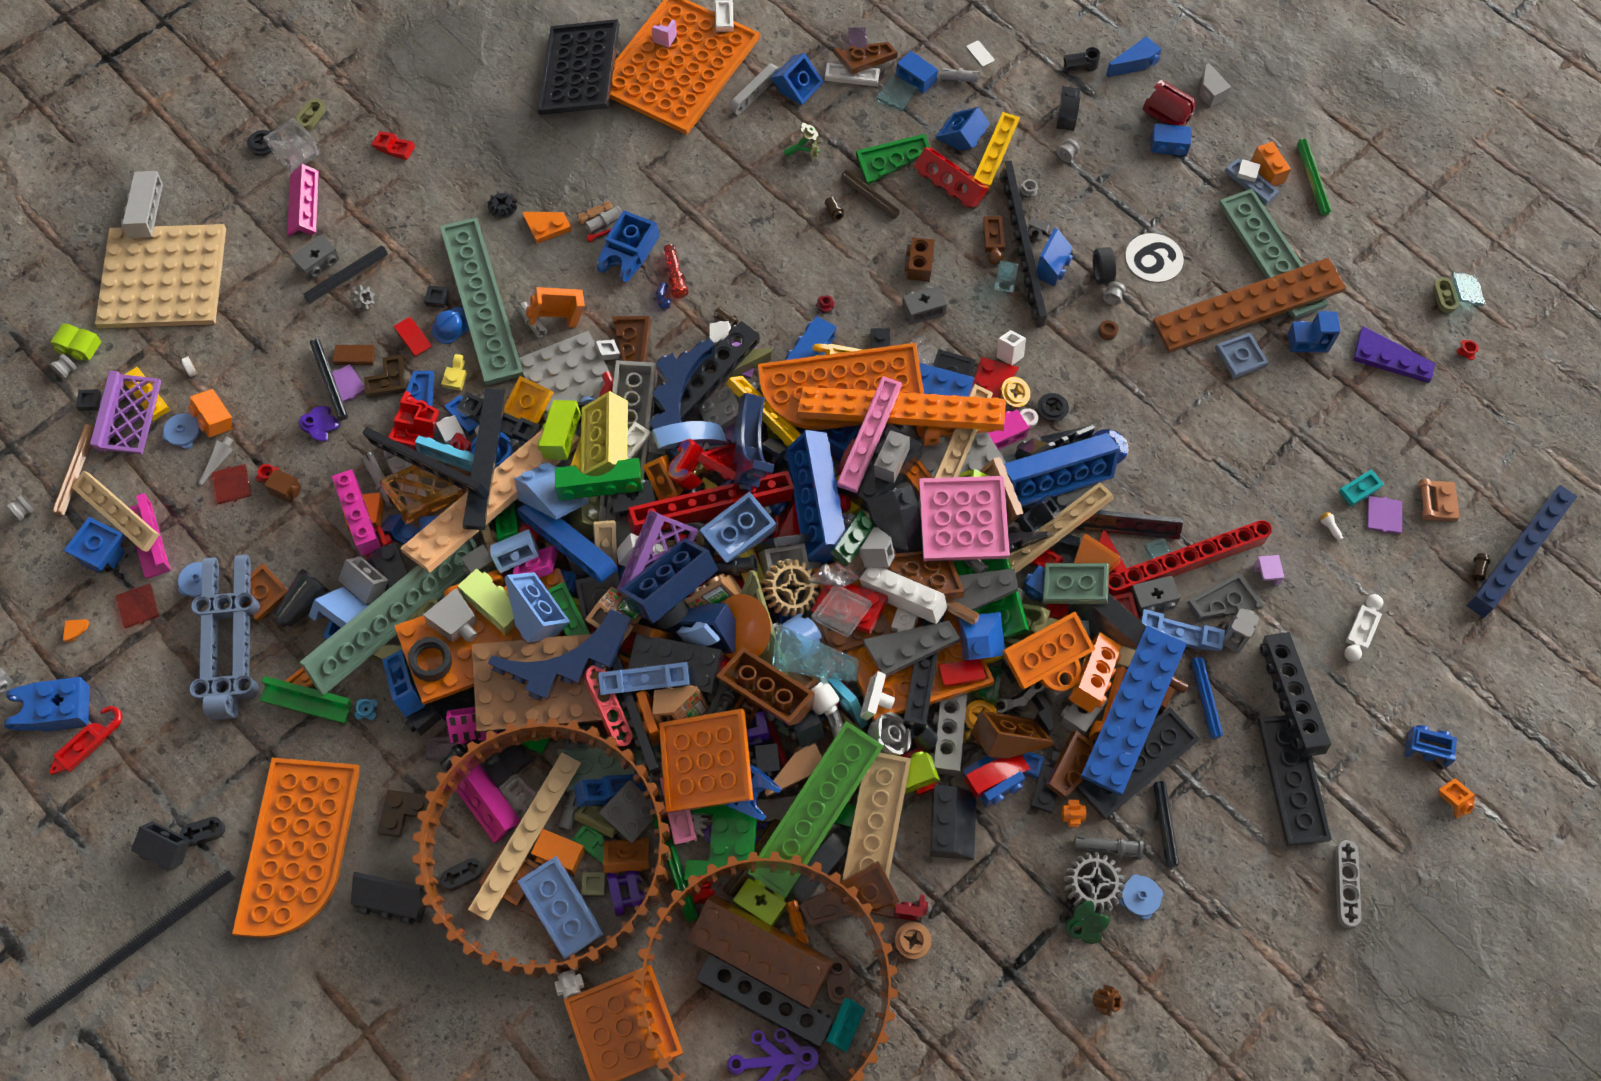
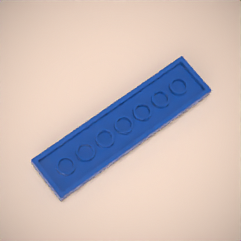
M1146 626L1080 776L1081 778L1115 794L1123 795L1187 645L1186 642Z

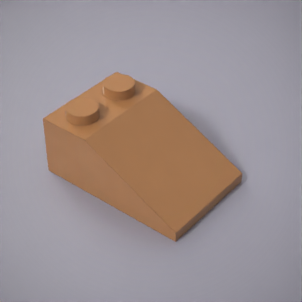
M816 744L803 748L799 746L794 750L795 754L773 780L781 787V791L811 776L822 759ZM766 789L761 798L766 799L776 793Z

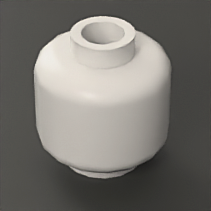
M820 682L811 689L815 693L812 709L817 715L825 713L828 716L837 709L835 705L839 702V697L829 684L823 685Z

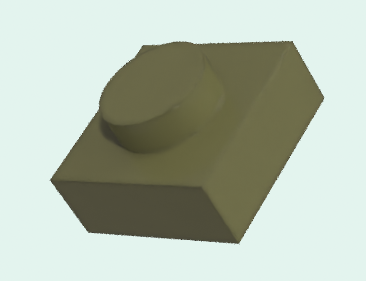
M582 872V897H605L606 874L604 872Z

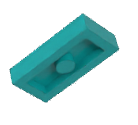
M1371 469L1340 488L1338 492L1352 507L1381 489L1384 483Z
M845 998L826 1041L840 1051L847 1053L865 1008L852 999Z

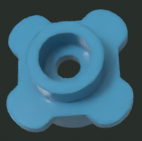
M359 699L356 703L357 712L354 714L355 718L358 720L362 718L374 720L376 718L375 709L378 706V702L374 699Z

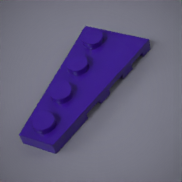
M1364 326L1360 329L1353 361L1430 383L1435 363Z

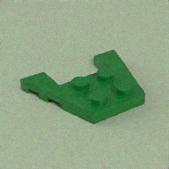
M725 804L690 810L691 815L713 816L709 860H686L684 877L686 882H688V878L691 875L696 877L706 875L707 866L712 863L717 868L727 865L728 857L734 856L739 862L748 860L750 852H755L756 818Z

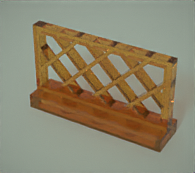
M414 465L384 477L379 482L401 511V518L405 524L456 502L467 491L428 472H424L422 469L419 470L420 468ZM454 466L450 467V468H452V469H454V470H456V471H458V472H460V473H462V474H464V475L470 477L469 474L466 472V470L461 469V468H458V467H455V468H454ZM410 473L418 475V481L405 479L406 475ZM421 476L433 479L432 486L420 483ZM391 481L401 483L400 490L391 488L388 483ZM435 481L447 483V487L444 489L434 487ZM403 485L416 487L415 493L402 491ZM418 488L428 490L430 494L426 497L417 495ZM404 496L412 498L413 501L412 503L404 506V504L400 500V497Z

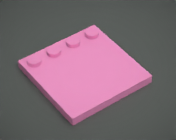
M1004 476L919 479L923 561L1009 558Z

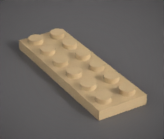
M880 752L862 779L842 880L876 861H879L889 879L911 758Z

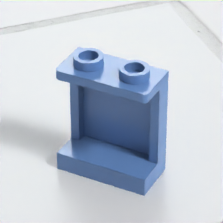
M341 587L315 599L309 617L315 621L326 616L342 628L368 605L347 589Z

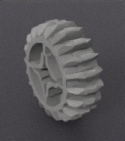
M1086 853L1085 859L1080 855L1077 857V862L1072 861L1070 863L1071 868H1067L1065 871L1069 876L1064 877V882L1068 883L1064 889L1065 891H1071L1068 899H1076L1073 904L1074 906L1092 900L1094 913L1097 908L1099 914H1103L1104 908L1111 911L1112 905L1117 906L1119 904L1118 899H1121L1124 895L1121 890L1125 889V885L1120 882L1125 878L1123 875H1117L1121 871L1120 867L1113 868L1115 860L1108 863L1106 862L1108 859L1107 855L1099 859V853H1095L1093 858L1090 853ZM1092 867L1089 876L1077 877L1080 870ZM1101 870L1107 874L1109 879L1102 876ZM1093 878L1098 883L1096 888L1090 883ZM1079 887L1087 890L1088 897L1082 893ZM1111 890L1107 898L1097 900L1099 891Z

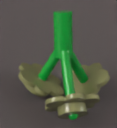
M802 123L800 132L803 134V137L797 144L784 149V153L787 157L799 150L810 152L811 161H814L820 153V146H818L819 134L812 125ZM809 140L812 142L811 148L802 147Z

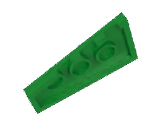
M926 134L857 150L856 157L865 183L870 185L918 160L925 147L930 148Z

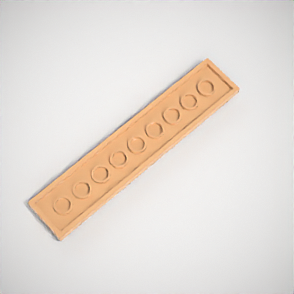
M543 430L538 432L494 469L485 525L518 498L514 478L522 475L525 471L539 467L542 463L548 462L556 466L562 461L543 459L541 451L538 450V440L542 437ZM576 434L570 453L577 448L580 437ZM468 492L401 547L403 554L429 573L479 531L463 529L462 526Z

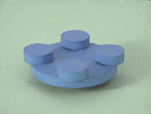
M178 414L166 422L162 437L165 442L181 446L187 450L193 446V441L196 440L202 431L195 417H192L190 414Z
M202 562L189 564L181 571L178 578V591L181 595H188L190 597L202 596Z
M1135 874L1125 883V889L1122 890L1124 895L1118 901L1122 907H1126L1131 913L1138 915L1143 920H1147L1159 908L1163 891L1152 879Z

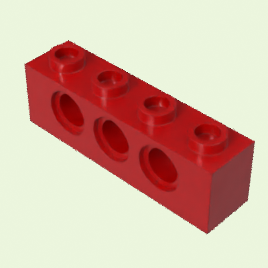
M925 147L914 165L918 170V174L932 179V183L935 186L945 188L948 195L953 198L958 197L961 200V204L968 208L978 207L989 189L988 186L933 148ZM936 164L938 166L937 173L934 172V166ZM950 174L953 177L951 183L948 182V176ZM964 184H966L967 191L965 194L962 191V187Z

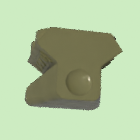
M1022 604L1029 631L1004 640V645L1010 647L1058 620L1048 618L1050 611L1043 607Z

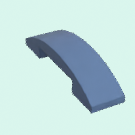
M682 422L652 430L658 449L676 448L686 439H692L696 443H708L709 446L727 445L722 427L712 422Z
M1147 609L1142 611L1141 622L1145 626H1150L1186 642V647L1221 651L1223 648L1225 630L1207 625L1201 628L1164 618L1162 613Z
M687 662L598 673L601 695L690 684Z

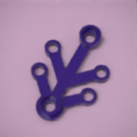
M779 1028L774 1033L775 1041L780 1044L783 1043L794 1053L784 1055L765 1038L762 1031L756 1030L751 1034V1042L756 1046H760L770 1057L744 1059L740 1055H733L727 1061V1069L730 1074L738 1076L745 1069L771 1067L766 1075L757 1081H773L785 1065L795 1064L787 1077H782L779 1080L795 1081L803 1070H812L817 1065L818 1053L811 1046L801 1047L788 1036L786 1029ZM784 1032L786 1037L783 1040H779L777 1034ZM760 1034L762 1040L755 1042L753 1039L754 1035ZM804 1054L811 1056L809 1062L803 1061L802 1056ZM735 1060L741 1063L738 1069L732 1067V1062Z

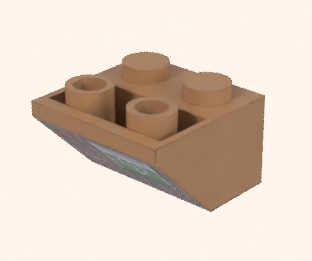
M723 573L707 581V584L697 587L695 591L690 593V597L685 599V602L691 608L709 603H723L729 597L740 594L741 589L732 574L725 576Z
M611 587L598 601L585 620L598 629L610 609L631 617L632 622L621 644L622 647L632 633L634 624H639L643 617L630 610L621 593L614 587Z
M687 685L683 688L665 687L662 690H654L652 714L658 723L702 716L709 710V705L697 686Z

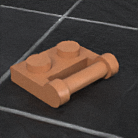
M1429 479L1419 480L1418 488L1421 489L1423 503L1422 519L1457 522L1460 517L1455 482L1430 481ZM1430 490H1433L1435 511L1432 510Z

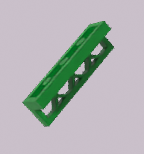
M267 676L263 677L262 683L265 687L260 698L262 703L346 725L353 705L349 698L331 693L322 695L318 690Z

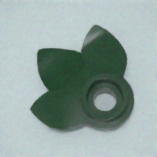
M1086 901L1075 908L1073 917L1069 918L1066 922L1065 930L1068 936L1073 939L1081 938L1085 943L1095 944L1102 941L1100 932L1107 928L1110 917L1094 913L1093 901ZM1076 926L1081 927L1079 930L1074 931V928Z

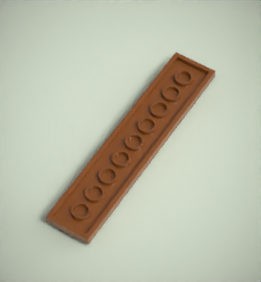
M1328 257L1155 317L1153 324L1168 353L1340 294L1345 292L1346 286Z

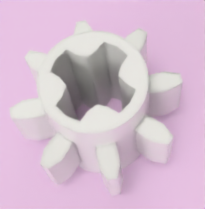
M573 970L559 974V981L554 982L557 995H563L564 999L580 994V989L584 988L581 974L575 975Z

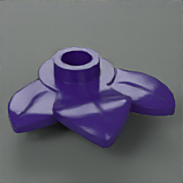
M327 406L316 407L310 414H304L299 419L300 428L304 432L310 433L311 437L317 441H327V432L339 428L341 424L337 418L330 415L331 408Z

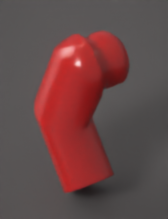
M605 372L601 375L604 385L599 397L613 390L614 380L610 372Z

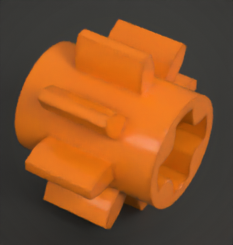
M1068 799L1067 805H1062L1061 808L1062 822H1067L1068 827H1079L1081 822L1086 821L1085 805L1079 804V800Z

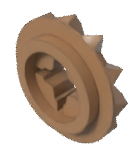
M906 923L896 933L895 945L898 952L905 956L906 959L916 960L927 954L931 947V935L928 929L920 923ZM916 932V941L919 942V945L915 944L909 949L910 942L906 938H912Z

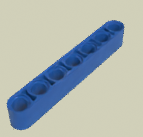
M527 504L517 509L520 518L598 583H603L618 571L617 565L607 554L563 519H554Z

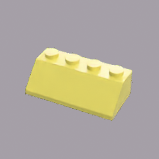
M610 391L582 407L580 472L588 476L606 474L614 468L618 460L627 459L628 401Z

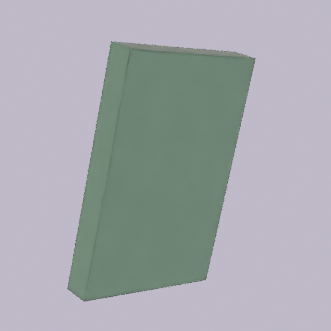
M1045 563L1043 603L1108 604L1109 563Z

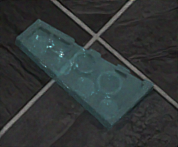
M781 625L776 626L772 666L780 671L849 682L857 681L859 659Z

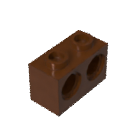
M912 237L911 245L907 244L906 256H910L909 260L905 261L904 271L908 272L907 279L930 282L934 239Z

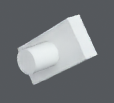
M877 672L870 678L860 718L869 720L876 714L878 705L889 710L892 708L895 698L882 693L886 674Z

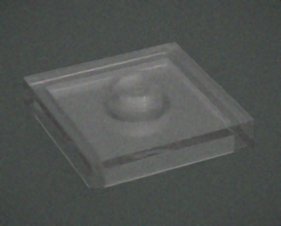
M835 584L811 616L812 620L849 637L870 609L872 603L870 600Z

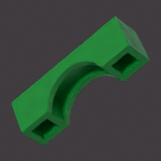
M639 458L618 460L611 471L600 476L585 475L578 470L576 465L555 468V489L559 501L643 491L642 470Z

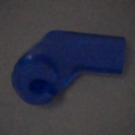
M661 282L656 291L657 303L661 309H669L671 305V300L665 299L668 284L665 282Z

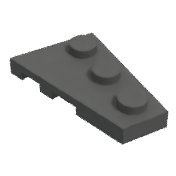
M1015 568L959 576L965 591L964 598L954 600L976 611L992 601L996 602L1017 592Z
M1240 572L1187 602L1199 620L1236 614L1242 608L1253 611L1264 607Z

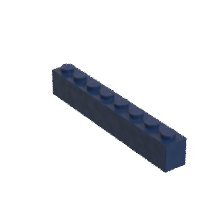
M1559 485L1545 500L1466 606L1485 618L1496 607L1578 496L1562 485Z

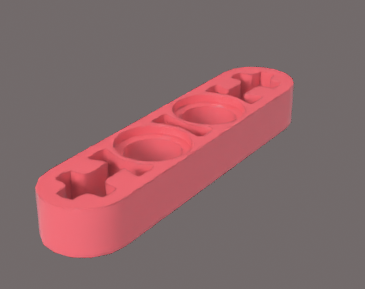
M590 666L585 669L583 678L609 737L612 736L617 740L619 731L617 728L612 730L611 726L622 723V726L618 728L621 733L625 732L626 736L623 738L624 742L617 740L619 746H626L631 742L633 735L615 693L609 694L606 702H601L598 699L600 687L594 689L593 686L598 684L595 679H590L591 670L598 673L605 671L597 666ZM615 710L617 712L618 718L615 722H610L607 719L608 711Z

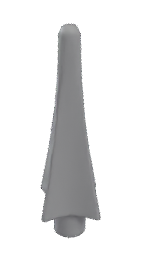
M226 436L223 442L216 441L210 460L198 483L200 486L205 483L213 471L233 451L229 447L233 442L231 438Z

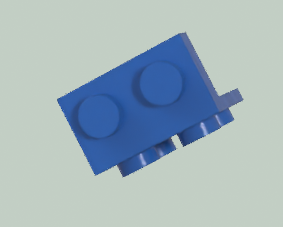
M986 755L965 768L963 775L966 777L967 774L997 759ZM1019 771L985 792L984 795L979 797L986 808L991 804H999L1005 799L1004 796L1009 793L1015 794L1023 788L1022 784L1025 776Z

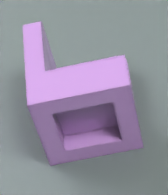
M672 20L668 27L653 25V42L670 47L677 36L676 21Z
M1279 555L1259 556L1253 565L1255 572H1261L1264 581L1273 580L1274 585H1279L1284 579Z

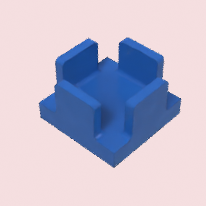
M88 517L64 551L66 554L76 558L81 565L98 573L102 571L106 564L113 569L116 567L125 554L121 544L126 536Z

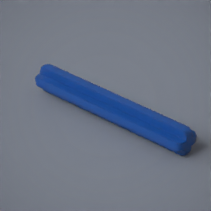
M1202 657L1194 658L1191 664L1210 737L1212 739L1221 738L1223 732L1204 659Z

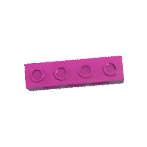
M351 469L332 476L352 537L360 555L364 556L381 548L353 470Z

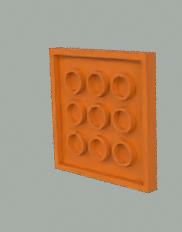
M744 709L659 723L666 812L672 813L753 800Z
M648 965L646 975H651V982H645V997L650 996L651 1003H646V1013L648 1018L654 1017L655 1023L649 1025L654 1039L660 1037L662 1043L657 1046L664 1059L668 1056L674 1059L684 1055L652 965ZM642 968L564 999L591 1081H621L657 1066L656 1064L660 1056L656 1050H648L645 1042L650 1038L648 1029H641L639 1027L638 1019L644 1014L642 1007L636 1006L634 996L641 993V985L635 982L634 976L635 972L641 971Z

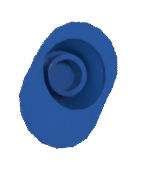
M463 307L443 311L436 317L431 329L432 336L436 341L444 344L452 343L469 331Z

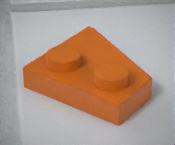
M564 212L522 213L537 244L572 231Z

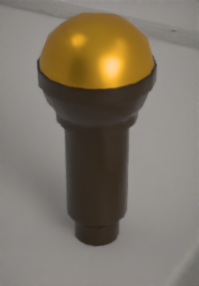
M966 730L963 734V742L968 745L974 744L983 749L971 733L972 730Z

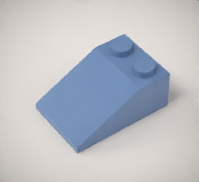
M548 462L542 463L539 467L525 471L522 475L514 478L518 500L554 519H558L589 503L588 498L559 501L555 489V468L558 467Z
M748 492L699 531L725 563H728L776 530V522L755 497Z
M535 572L512 574L505 577L515 625L527 643L557 637L570 623Z

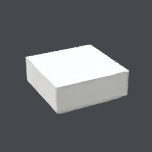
M1242 159L1237 177L1255 182L1260 164Z

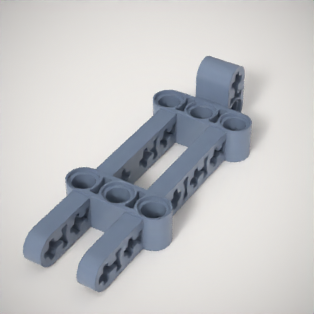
M248 555L235 556L234 593L219 594V563L217 558H204L202 562V596L196 597L191 605L194 613L201 617L200 679L194 680L189 690L192 696L203 702L204 714L212 720L237 718L238 700L253 698L259 692L258 683L249 677L250 616L258 613L260 603L250 594L251 563ZM247 601H251V604L244 608V604ZM230 602L228 608L222 610L224 604ZM208 604L207 609L201 612L202 607ZM233 618L232 676L217 677L218 619ZM250 682V687L243 691V686ZM228 684V689L221 693L222 687ZM206 686V691L199 695L201 688Z

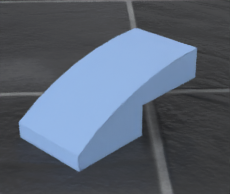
M696 622L692 628L682 626L677 631V634L689 644L705 647L720 640L716 633L706 623Z

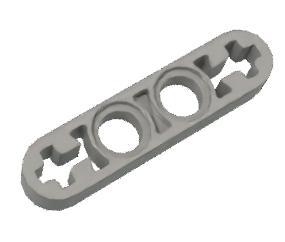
M772 63L769 64L731 101L729 110L736 115H740L773 83L771 77L780 68Z
M1344 840L1335 848L1337 918L1341 926L1349 929L1355 927L1361 921L1358 847L1354 842ZM1346 846L1347 850L1351 851V853L1347 856V862L1342 863V861L1346 860V852L1342 851ZM1343 867L1352 870L1353 877L1351 879L1343 876ZM1344 889L1353 892V901H1348L1344 898ZM1349 911L1350 916L1354 917V920H1352L1351 922H1349V919L1345 918L1344 916Z

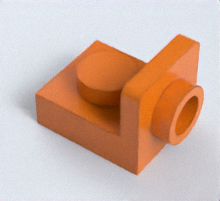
M1456 778L1438 789V795L1454 807L1455 817L1460 818L1464 814L1468 815L1474 809L1475 794Z

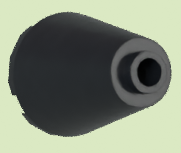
M303 568L296 575L275 611L277 616L275 620L283 627L286 625L292 627L308 616L314 600L331 592L318 579L310 577L308 575L309 572Z

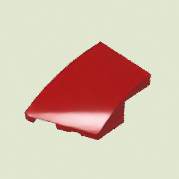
M405 391L400 401V409L394 419V425L389 438L417 451L415 441L418 436L433 439L439 410L427 405L423 400H416L411 397L410 392Z

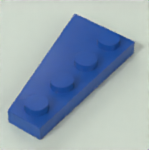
M413 371L406 390L411 393V397L418 401L423 400L429 406L433 405L434 371Z

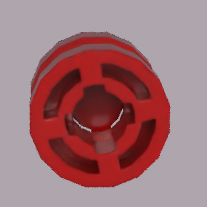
M712 881L700 887L701 892L698 895L694 892V904L706 903L708 898L715 895L714 890L711 889Z

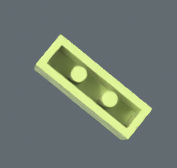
M476 568L458 585L459 593L506 636L516 626L508 593L503 587H497L492 583V578L486 572L481 573Z

